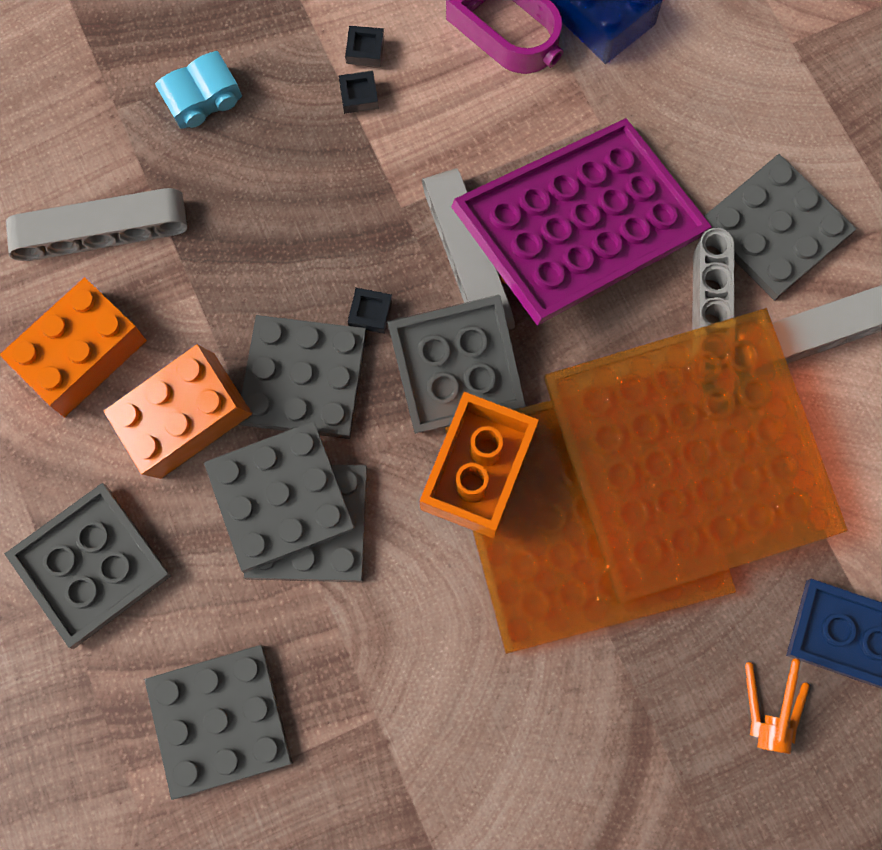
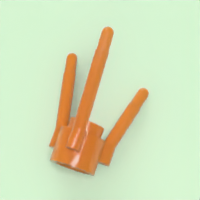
M794 658L791 662L780 718L765 715L764 723H761L754 667L751 662L745 664L752 721L750 735L758 737L757 748L791 754L792 743L795 744L797 727L810 688L807 682L801 685L791 714L800 667V660Z

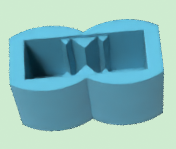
M218 51L200 56L187 67L174 70L155 83L180 129L201 125L212 112L229 110L242 97L237 82Z

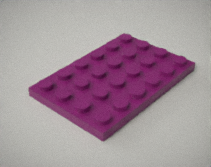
M627 118L455 198L451 206L537 326L702 237L705 231L712 228Z

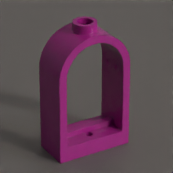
M446 0V20L509 71L521 74L535 73L547 66L553 67L563 55V49L559 47L562 28L561 15L557 7L550 0H512L542 24L550 34V38L545 43L532 48H521L512 45L473 13L485 0Z

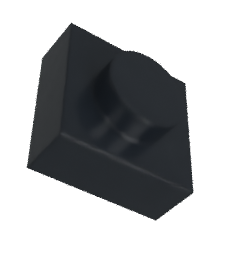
M349 26L345 53L346 64L381 67L385 37L384 28Z
M373 70L338 75L344 114L379 109Z
M356 287L347 321L348 326L366 328L368 331L385 334L393 301L392 294Z

